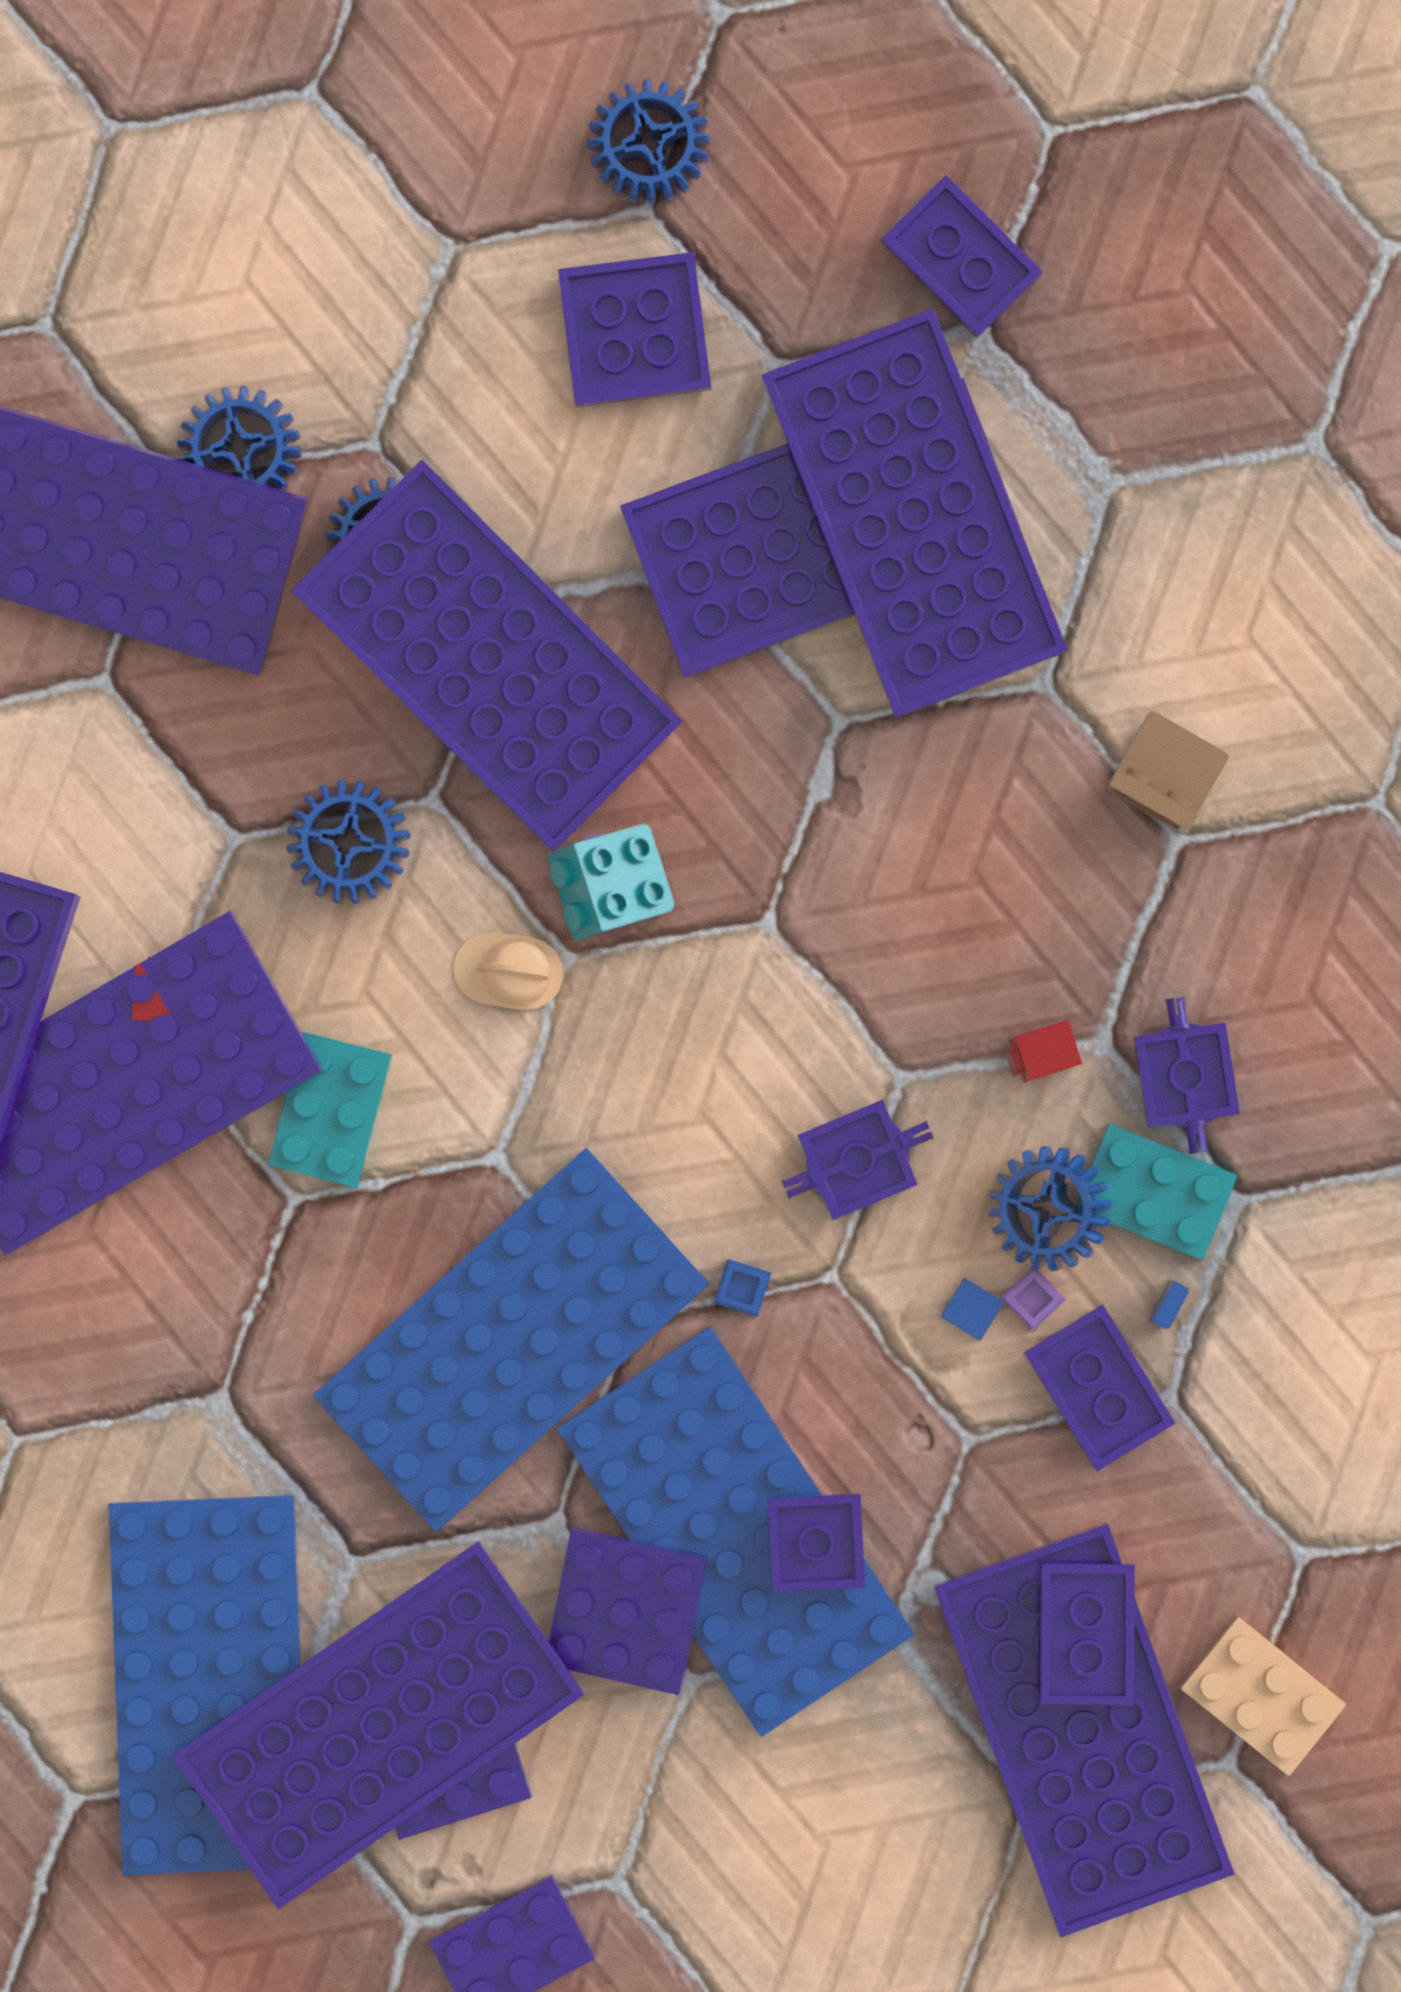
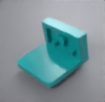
M645 824L574 843L547 854L550 864V876L553 883L557 886L564 907V920L572 932L574 942L593 937L614 928L665 914L674 908V900L652 831Z

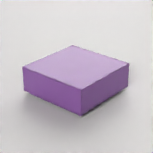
M1032 1268L1000 1297L1031 1331L1038 1327L1066 1300L1039 1270Z

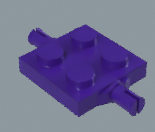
M1177 997L1175 1000L1178 1016L1176 1014L1174 998L1165 999L1170 1027H1166L1158 1033L1135 1036L1133 1040L1147 1128L1170 1124L1185 1127L1189 1154L1198 1153L1196 1135L1199 1153L1208 1151L1204 1124L1217 1117L1240 1114L1226 1023L1207 1026L1188 1024L1184 1002L1185 997Z
M880 1100L797 1135L806 1155L807 1171L782 1180L784 1188L802 1182V1185L786 1191L788 1198L791 1199V1197L814 1188L824 1199L832 1220H835L917 1186L918 1183L909 1164L908 1149L934 1139L931 1131L916 1138L913 1137V1135L929 1129L927 1121L901 1132L891 1121L884 1101Z

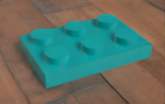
M302 1031L324 1071L286 1093L268 1165L358 1188L392 1054Z
M1109 1123L1091 1165L1097 1166L1100 1170L1092 1182L1094 1184L1107 1182L1109 1185L1106 1191L1098 1193L1100 1200L1108 1199L1113 1202L1112 1208L1101 1209L1100 1216L1108 1217L1112 1221L1111 1224L1204 1261L1238 1175ZM1079 1195L1076 1206L1083 1207L1082 1199Z

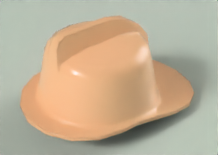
M497 932L480 933L467 939L458 949L453 962L454 979L460 991L470 1000L489 1006L519 1010L540 1008L550 1003L557 995L563 981V964L557 952L546 942L533 937Z

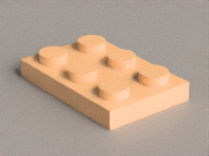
M1238 1616L1233 1619L1179 1687L1287 1776L1292 1774L1347 1705Z

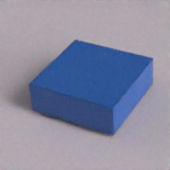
M727 1259L714 1303L758 1317L771 1272Z
M963 1278L940 1317L981 1341L1004 1301Z
M1170 1280L1148 1321L1164 1329L1170 1328L1189 1293V1288Z

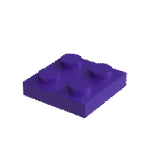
M860 1493L767 1498L772 1592L865 1587Z

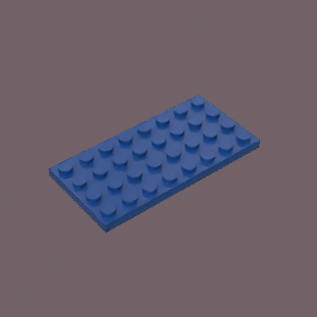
M586 1147L313 1396L432 1529L437 1532L710 1283Z
M711 1326L556 1428L630 1540L708 1557L693 1636L760 1737H763L915 1635L865 1558L864 1588L772 1592L767 1498L822 1494Z
M295 1495L109 1503L123 1875L250 1870L172 1755L301 1665Z

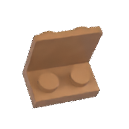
M1151 711L1146 716L1105 790L1185 835L1190 831L1197 819V813L1229 759V755L1160 714Z

